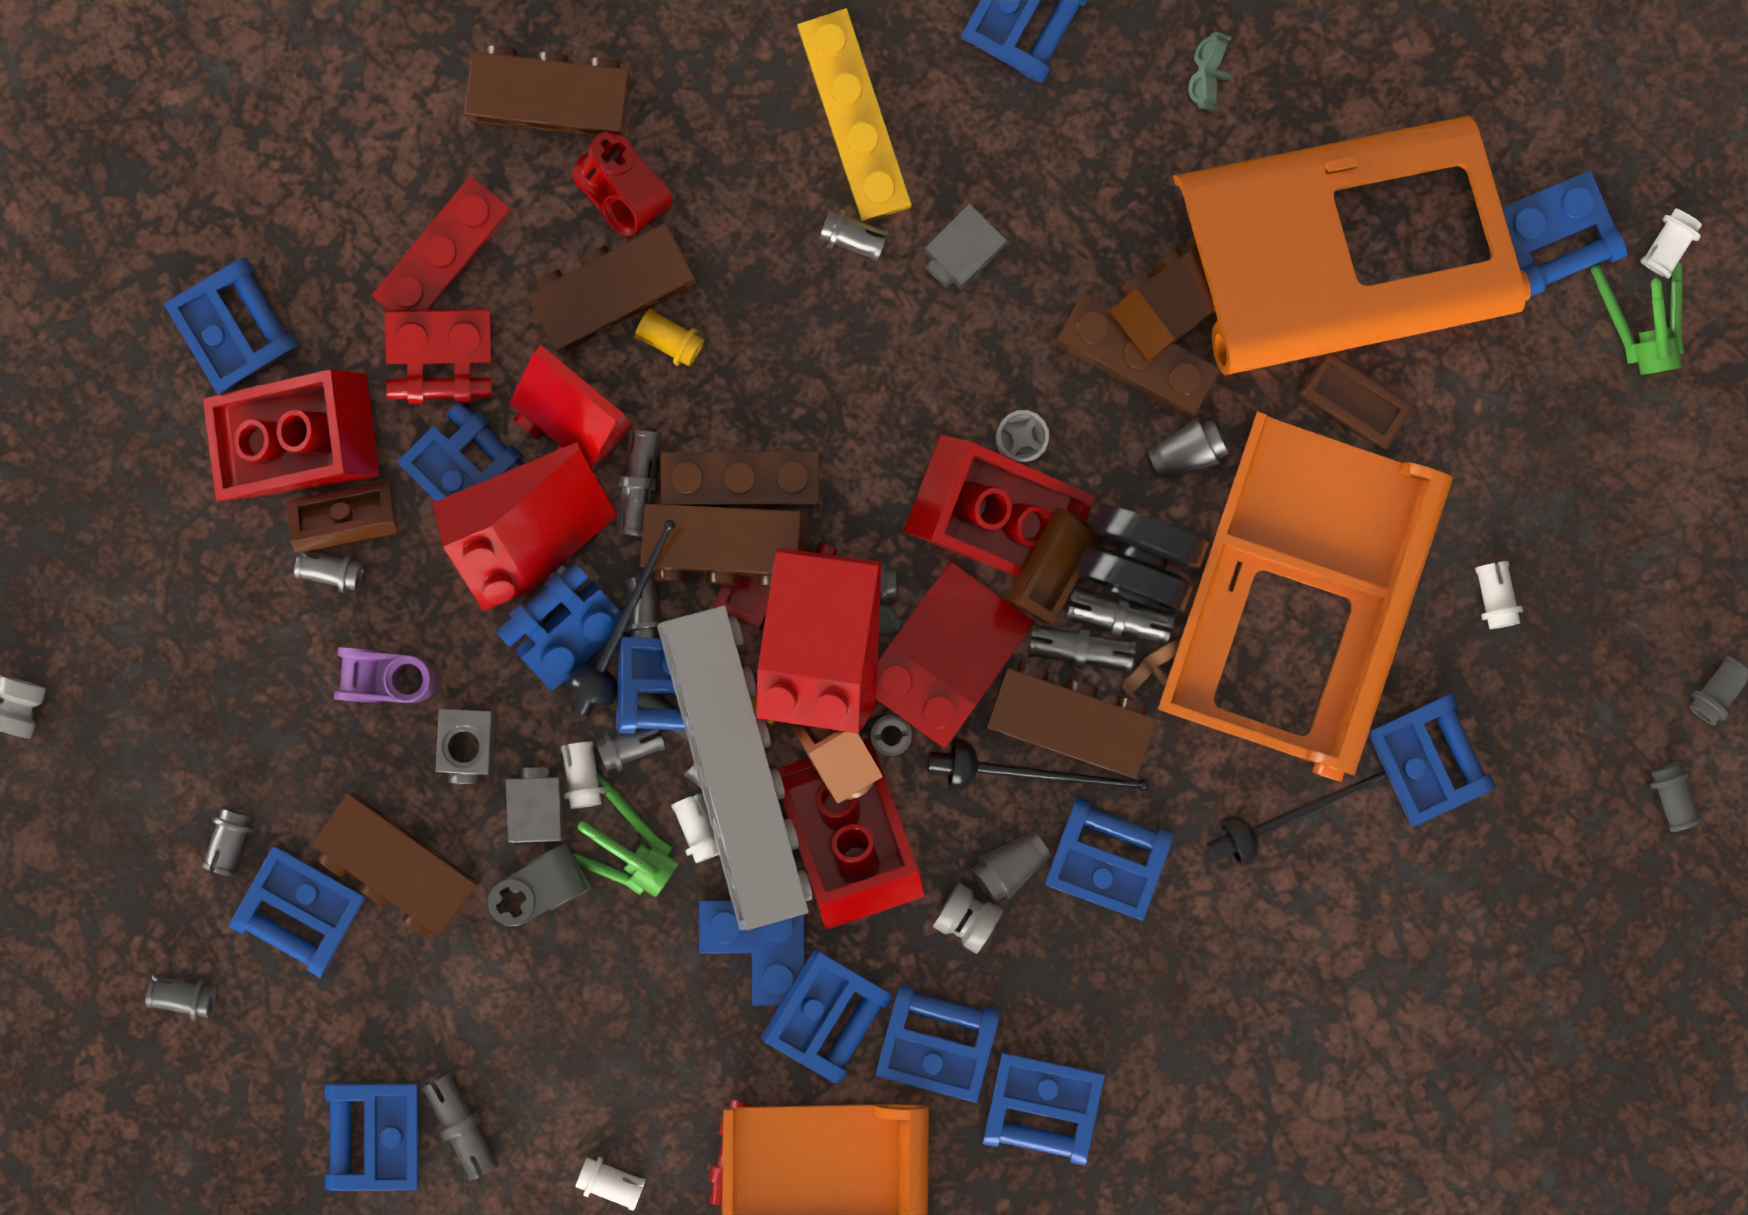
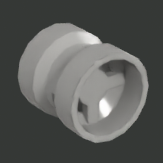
M1017 410L1008 414L1001 421L996 433V447L999 454L1023 465L1037 461L1046 450L1049 442V429L1045 421L1037 413L1029 410Z
M0 674V732L31 739L36 724L32 718L34 713L32 710L33 707L42 704L46 688Z
M959 882L945 902L932 927L945 935L955 934L962 939L964 947L977 954L990 936L1004 910L991 901L982 903L974 898L973 890ZM970 909L971 912L962 925L960 922L967 910Z

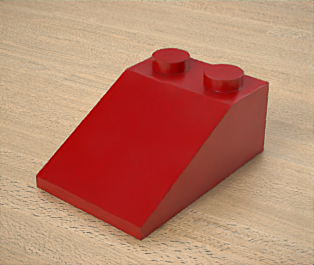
M541 344L534 351L509 402L519 411L513 420L535 439H538L543 432L559 444L555 451L578 442L594 471L599 468L625 437L628 430L633 427L632 423L618 408Z
M329 369L203 398L216 501H228L335 486L380 476L367 373Z
M940 435L903 532L1018 578L1057 508L1065 509L1086 523L1096 496L971 441Z
M578 442L432 503L442 546L483 611L531 592L617 516L613 503Z
M785 548L777 549L757 670L756 718L859 733L876 709L882 562Z
M950 561L879 659L876 700L945 749L1035 621Z
M871 738L862 741L883 777L873 782L868 792L855 799H845L837 804L809 758L777 768L782 779L785 794L781 801L787 819L790 818L794 825L798 839V852L808 876L825 931L924 897L920 873Z

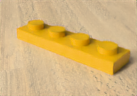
M847 8L797 24L861 222L866 223L911 208V202Z

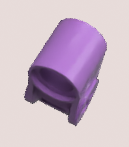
M338 647V656L342 658L340 689L334 692V700L380 703V701L423 702L429 699L436 691L438 673L432 663L421 657L384 654L385 651ZM409 665H415L419 668L423 677L421 687L413 694H407L403 691L399 683L400 673Z

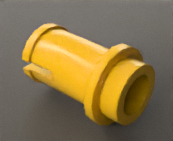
M652 308L643 316L634 336L638 340L641 339L673 357V364L676 366L683 363L689 367L697 358L705 341L697 336L698 330L694 327L688 331L658 314Z

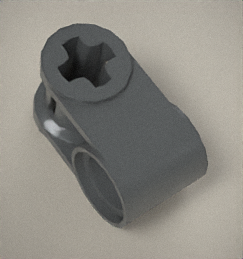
M566 842L526 864V867L496 884L488 896L487 906L491 916L497 922L505 926H519L548 910L553 911L589 891L592 887ZM507 889H510L514 894L523 892L527 900L520 905L523 913L518 917L513 912L503 913L499 905L506 901L503 892Z

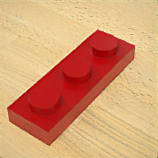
M469 176L371 296L386 309H432L512 212L511 208L472 176Z

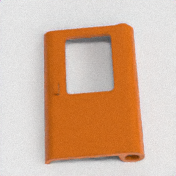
M1470 116L1173 176L1175 186L1180 187L1184 197L1218 319L1212 328V347L1217 365L1224 375L1519 313L1523 311L1525 301L1530 299V281L1526 272L1519 268L1483 141L1476 122ZM1454 166L1465 169L1489 246L1490 260L1371 286L1360 284L1356 278L1334 201V192ZM1353 168V169H1350V170H1345V171H1340V172H1335V173H1330V174H1327V173H1326V172H1333V171H1338V170Z
M1257 411L1158 710L1315 763L1312 770L1314 774L1338 782H1342L1345 773L1355 776L1453 477L1426 466L1410 462L1401 463L1281 422ZM1262 570L1344 597L1350 603V612L1311 729L1303 736L1222 710L1214 702V696L1254 576Z
M919 1104L757 1106L723 1109L722 1215H928L929 1106Z

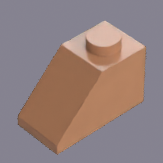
M788 723L837 804L845 799H855L862 796L871 789L873 782L883 777L858 733Z

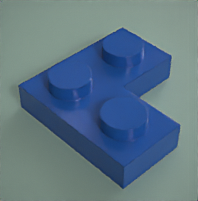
M700 900L699 953H752V1006L781 1005L805 965L804 915L751 930H739L732 900Z

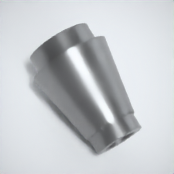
M1198 416L1158 444L1157 447L1148 451L1160 479L1169 475L1173 476L1220 464L1219 458L1230 454L1213 416L1202 421Z
M1032 831L1026 836H1022L978 857L979 863L971 868L970 872L991 902L996 903L1003 897L1009 900L1051 855L1041 838Z

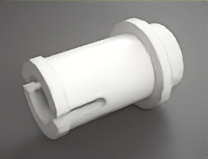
M1675 209L1671 216L1665 215L1662 220L1666 223L1645 257L1640 261L1648 269L1667 279L1671 277L1672 271L1692 240L1698 241L1701 237L1698 231L1702 224L1691 215L1679 209Z
M1509 561L1498 562L1497 565L1491 563L1475 568L1486 611L1481 617L1482 620H1488L1489 629H1498L1521 623L1519 613L1523 612V607L1516 604L1509 572Z
M593 741L573 743L560 747L563 753L568 792L563 793L564 799H569L570 809L602 804L600 794L605 793V788L599 787Z
M702 793L696 794L693 797L690 796L671 805L690 847L685 850L687 856L693 855L696 863L719 855Z
M587 1157L575 1187L585 1190L583 1196L588 1197L590 1193H593L634 1211L646 1179L635 1177L602 1163V1157H598L597 1161Z

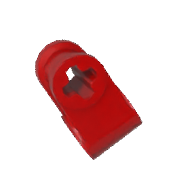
M603 132L598 134L590 143L589 153L582 155L573 166V179L578 188L589 197L605 216L610 227L624 237L634 236L668 212L672 206V197L664 181L653 173L633 149L630 142L618 133ZM618 150L620 153L619 156L616 158L615 161H610L611 157ZM593 168H594V169H597V171L594 173V175L589 179V178H588L589 172H590Z

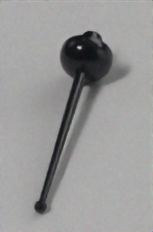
M672 520L665 521V529L597 664L577 666L570 672L566 680L568 687L577 694L571 707L578 714L590 716L595 704L611 705L617 697V682L607 668L670 531L675 528V523Z
M962 739L953 740L950 754L929 752L927 761L928 773L948 775L949 791H961L967 788L973 782L977 773L1137 787L1142 791L1147 790L1149 787L1146 780L1137 782L979 762L972 745Z
M1383 771L1254 827L1238 816L1220 819V826L1223 836L1207 842V851L1213 862L1233 855L1239 866L1244 867L1250 864L1257 855L1258 837L1388 776Z

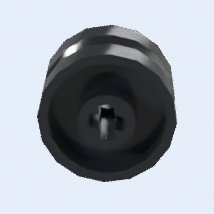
M1101 504L1092 531L1098 538L1120 548L1118 552L1097 546L1085 548L1075 574L1106 587L1105 590L1134 602L1147 606L1154 604L1173 611L1184 612L1193 587L1184 577L1166 570V564L1185 570L1200 568L1209 542L1156 519L1112 505Z

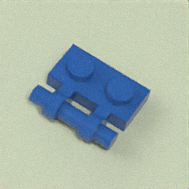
M458 402L446 414L460 428L450 439L433 425L397 461L435 501H438L524 465L521 461L524 455L513 444L507 447L488 428L491 422L480 412L474 414L465 404ZM472 442L493 461L483 472L462 453Z
M576 562L561 575L555 572L544 582L547 587L526 606H523L521 603L508 613L511 619L496 631L509 647L524 634L529 637L515 651L552 692L568 678L574 668L586 663L608 643L622 615L619 608L594 581L577 595L574 590L584 583L589 576ZM562 602L565 607L542 626L539 621Z

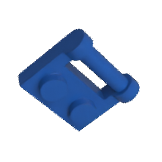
M980 0L961 35V39L1012 66L1026 77L1043 83L1050 71L1047 63L1079 6H1086L1088 0H1059L1029 54L1017 48L1016 45L1041 0Z
M1591 170L1502 207L1519 268L1526 272L1530 281V297L1546 291L1547 284L1606 259L1610 262H1615L1627 257L1624 240L1615 228ZM1590 227L1594 228L1598 241L1539 266L1534 263L1530 253Z
M246 257L229 264L164 303L165 308L219 395L271 364L290 356L300 348L293 334H286L251 276L255 271ZM231 286H234L268 343V345L256 352L220 292Z
M622 637L618 644L617 732L635 733L636 728L685 730L680 709L638 708V693L676 695L661 639Z
M1452 692L1370 730L1368 734L1411 827L1424 823L1497 788L1491 774H1484L1455 712V709L1459 706ZM1435 718L1466 782L1455 789L1424 725Z
M1076 796L1044 885L1143 921L1169 852L1174 832L1159 827L1157 831L1092 808L1090 807L1091 801ZM1082 827L1149 850L1145 866L1079 842L1078 838Z
M275 845L270 850L237 909L229 928L242 935L246 932L253 934L308 965V972L322 978L367 896ZM262 902H267L324 934L325 936L319 947L258 914L257 912Z
M815 948L760 1038L766 1044L840 1085L848 1072L844 1068L880 1008L886 1009L894 995ZM854 992L859 993L863 997L826 1057L820 1055L817 1052Z
M899 983L875 1076L977 1103L1001 1010L985 1006L984 1011L914 993L915 987ZM908 1013L978 1031L975 1046L905 1028Z
M1001 1051L982 1144L998 1147L999 1143L1061 1155L1069 1157V1163L1085 1166L1105 1074ZM1009 1108L1075 1122L1077 1126L1074 1137L1004 1122L1006 1109Z
M336 1082L324 1084V1100L330 1101V1172L325 1173V1190H418L420 1188L419 1083ZM351 1101H364V1172H351Z

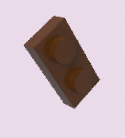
M389 480L287 500L290 542L295 554L398 533L394 494Z

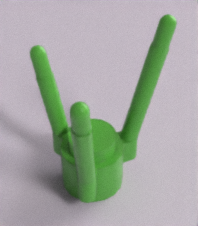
M1678 262L1672 271L1670 327L1667 328L1662 283L1659 278H1654L1651 281L1655 330L1640 332V343L1636 344L1600 265L1594 264L1591 266V272L1625 346L1627 364L1638 362L1640 375L1682 368L1680 354H1684L1681 336L1682 264Z
M598 774L599 787L605 788L606 797L651 848L649 849L641 843L635 853H633L600 830L595 829L586 822H580L578 829L625 861L627 864L624 870L628 873L578 853H573L580 866L624 884L639 895L645 890L653 897H656L679 864L668 856L673 847L658 838L619 792L612 787L604 776Z

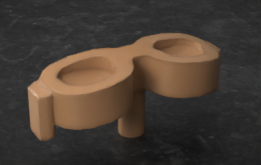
M1180 637L1169 639L1168 644H1160L1152 649L1132 667L1131 674L1127 673L1120 687L1131 700L1135 697L1133 692L1151 673L1155 675L1163 686L1167 683L1169 676L1160 665L1176 656L1181 641Z

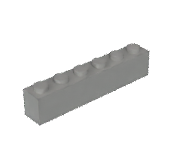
M724 605L657 625L739 930H751L809 913L806 901L812 900V890L805 870L797 871L792 850L798 849L797 834L791 819L784 820L778 800L785 796L784 787L777 768L770 769L764 749L771 746L770 736L765 720L756 718L751 697L757 696L756 684L750 667H742L737 647L743 645V638L736 616H728L726 606Z

